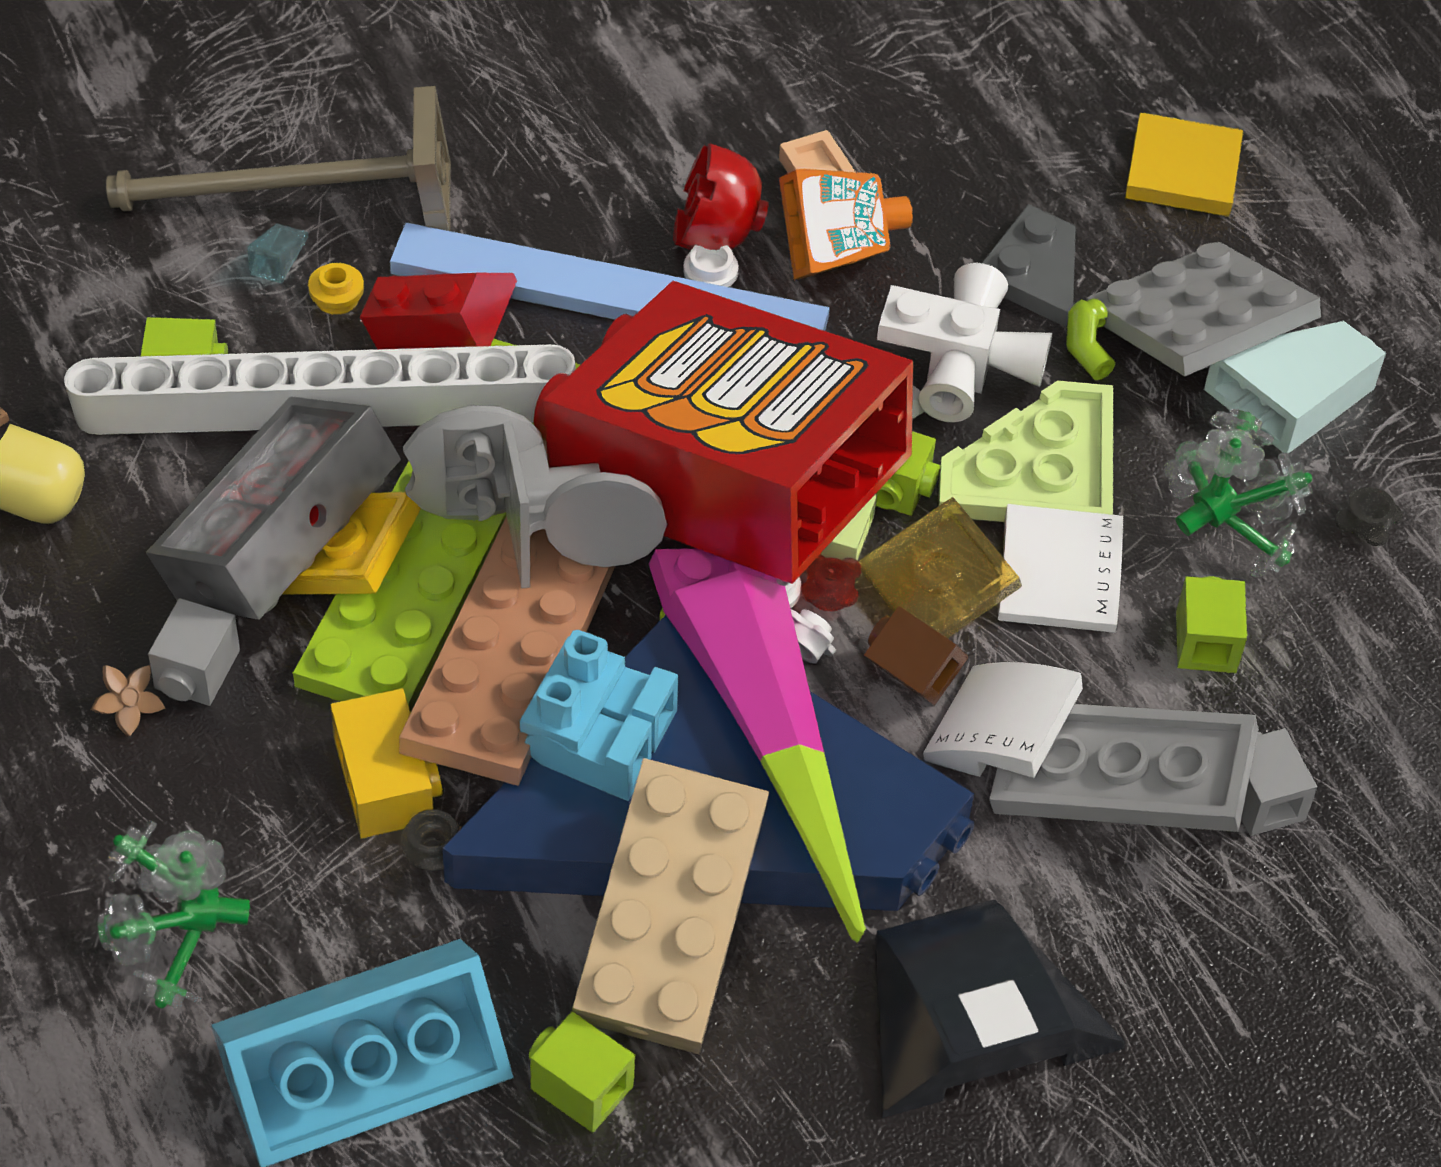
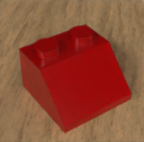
M456 273L377 277L360 319L377 350L491 346L517 279L514 273Z

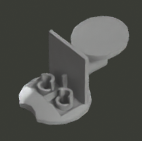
M470 405L442 412L419 426L403 446L404 454L413 469L411 479L405 488L406 495L422 510L446 519H479V521L506 512L521 589L530 588V536L537 530L545 529L549 542L563 556L580 564L599 567L632 563L647 556L663 539L667 522L661 499L647 484L628 475L600 472L598 463L549 468L547 452L541 432L525 416L499 406Z

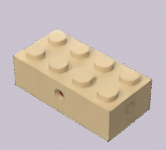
M643 758L574 1001V1013L596 1027L700 1054L764 817L769 791Z

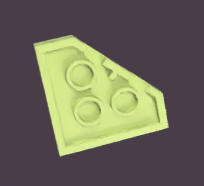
M1056 381L1041 391L1040 399L1022 411L1015 408L983 429L982 437L963 450L958 446L941 458L937 516L1004 522L1007 504L1113 515V385Z

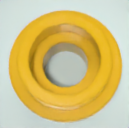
M343 263L326 264L311 274L308 281L309 294L322 311L329 314H344L354 309L364 292L363 277L356 268Z

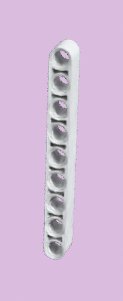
M559 345L107 357L84 359L75 363L67 370L64 383L77 425L81 430L97 435L260 430L290 396L371 406L382 427L421 426L442 412L470 405L499 406L523 415L530 422H534L536 403L546 383L556 374L566 373L570 375L576 370L573 354L568 349Z

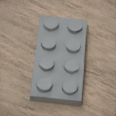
M1074 704L1034 778L997 767L989 799L994 814L1239 832L1259 730L1256 715Z

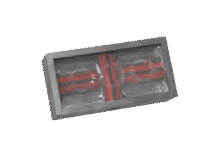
M290 396L147 550L146 554L177 601L181 598L237 616L259 620L265 613L275 607L281 594L297 576L312 565L315 556L335 533L342 530L348 524L350 516L365 499L381 487L385 477L401 459L371 406Z

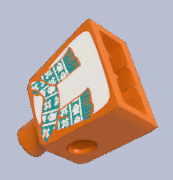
M796 169L779 178L794 280L813 276L889 251L890 239L888 231L907 229L912 225L913 213L908 197L883 198L881 179L877 174Z

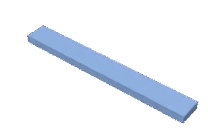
M405 223L390 260L391 274L398 276L514 273L517 283L510 297L512 299L615 320L623 314L636 315L673 280L823 331L826 329L829 316V307L411 223Z

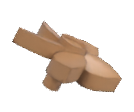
M107 665L103 666V681L110 693L99 696L93 703L91 710L100 714L116 712V724L126 736H131L140 722V714H151L165 709L158 696L148 691L143 692L150 681V665L134 670L127 679L118 669Z

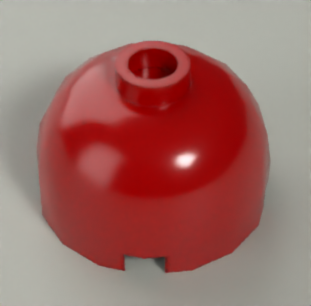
M708 143V146L704 145L700 149L683 189V192L688 193L685 210L678 208L673 233L675 245L692 250L695 245L709 250H719L722 246L727 245L733 250L745 241L750 230L755 232L761 230L767 216L769 203L761 199V179L756 168L745 157Z

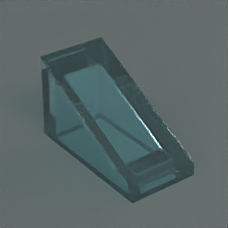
M275 224L247 246L250 275L282 284L305 244L308 232Z

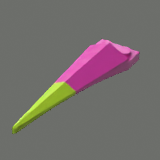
M697 548L655 549L649 562V567L664 613L711 679L755 751L802 837L850 937L858 943L865 931L864 920L785 586L778 584L776 578Z

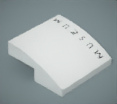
M1007 504L1004 521L1003 563L1000 574L998 620L1115 633L1120 596L1123 516Z
M998 662L973 666L923 753L924 761L978 777L981 776L988 764L1034 778L1083 689L1081 673L1058 667L1021 662Z

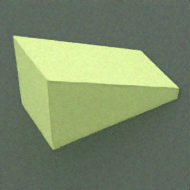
M876 494L815 559L816 561L854 571L874 518Z

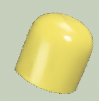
M9 423L7 431L0 440V509L43 524H53L61 521L72 511L83 488L85 472L80 455L73 448L61 442Z

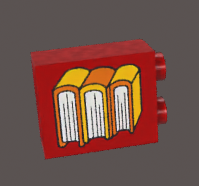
M673 280L636 315L623 314L619 316L607 330L601 347L570 375L566 373L556 374L546 383L536 403L534 426L541 432L543 440L547 441L549 468L598 463L600 472L628 475L647 484L661 499L667 522L663 536L793 584L912 455L913 360Z

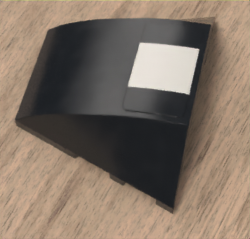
M995 899L876 931L877 992L881 1038L880 1063L882 1064L883 1091L881 1099L882 1118L944 1101L946 1088L1058 1056L1061 1057L1064 1066L1125 1048L1126 1042Z

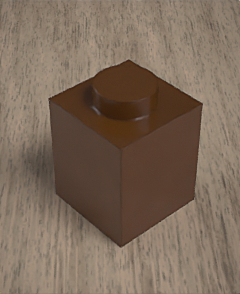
M900 606L897 607L892 616H884L875 625L868 638V645L870 647L864 654L878 668L934 706L969 658L957 644Z

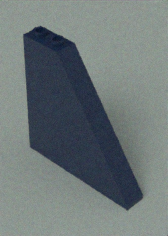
M665 615L625 657V667L648 675L651 674L654 667L678 674L677 712L656 751L652 752L651 760L769 791L764 817L740 903L836 908L802 837L755 751L711 679ZM810 691L860 908L866 910L898 911L912 893L918 896L925 893L938 873V862L949 850L954 854L957 853L968 840L974 828V822L969 819L974 793ZM531 757L519 786L505 782L443 847L444 882L454 889L604 896L633 794L629 801H626L545 767Z

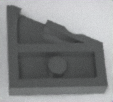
M1028 204L982 264L996 268L1005 276L1008 282V290L1004 296L1005 299L1067 327L1068 312L1073 306L1076 226Z

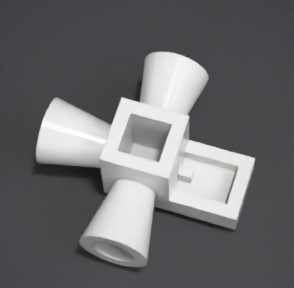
M970 263L960 267L954 276V299L893 285L890 287L878 327L877 340L931 352L928 379L919 394V403L922 409L935 419L945 422H960L969 418L974 411V392L982 393L989 365L1037 387L1041 385L1052 333L996 332L1000 309L997 308L1007 293L1008 282L999 270L990 265Z

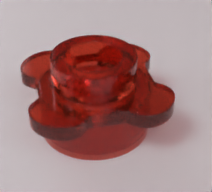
M820 554L805 570L808 573L807 581L801 585L800 594L805 601L811 603L816 608L830 612L838 611L845 607H850L857 602L859 593L854 588L855 579L859 578L862 572V567L857 560L853 558H845L843 560L832 557L825 558Z

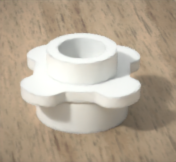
M791 609L802 659L810 663H817L823 653L833 656L836 649L831 645L834 637L830 634L832 631L831 626L812 611L803 609L798 614Z

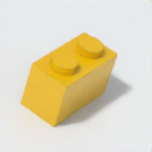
M401 688L330 704L334 741L360 838L433 823V797L442 796V786L437 764L399 754V737L412 712L409 710L404 689Z

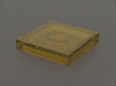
M954 497L858 561L861 572L893 612L900 606L946 638L1022 587L1020 577Z

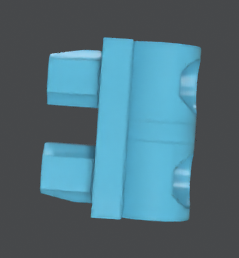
M573 630L571 635L567 637L520 719V731L528 734L525 743L530 745V756L545 767L629 801L635 789L643 758L651 760L652 752L656 751L677 712L678 674L654 667L650 675L625 667V657L607 651L605 639L581 630Z

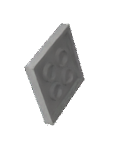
M1220 242L1204 244L1194 253L1174 261L1159 263L1151 271L1129 280L1116 281L1110 284L1107 289L1086 297V300L1092 298L1099 299L1106 306L1108 316L1104 318L1106 320L1104 327L1183 376L1192 374L1321 317L1320 297Z

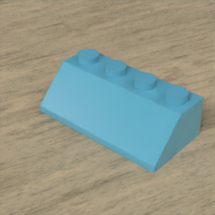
M461 939L211 1024L230 1089L260 1167L278 1163L514 1078L479 955Z

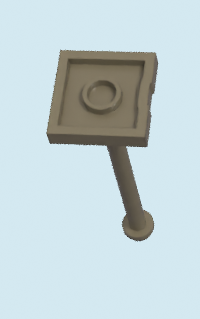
M435 86L414 88L413 149H407V155L131 179L128 170H121L117 172V175L107 176L106 180L107 197L110 207L121 208L122 211H132L133 201L409 177L411 183H417L425 226L450 231V157Z

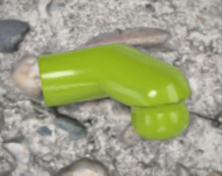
M1092 298L1087 301H1077L1069 310L1066 346L1068 351L1094 380H1101L1114 369L1115 361L1096 341L1097 328L1105 325L1106 320L1104 318L1108 316V312L1103 302Z

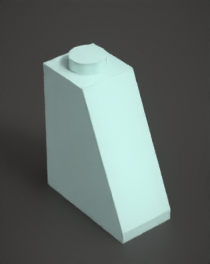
M1345 321L1281 334L1210 365L1204 390L1239 418L1243 412H1250L1252 420L1249 426L1287 455L1374 390L1386 353L1376 346L1371 339L1363 336Z

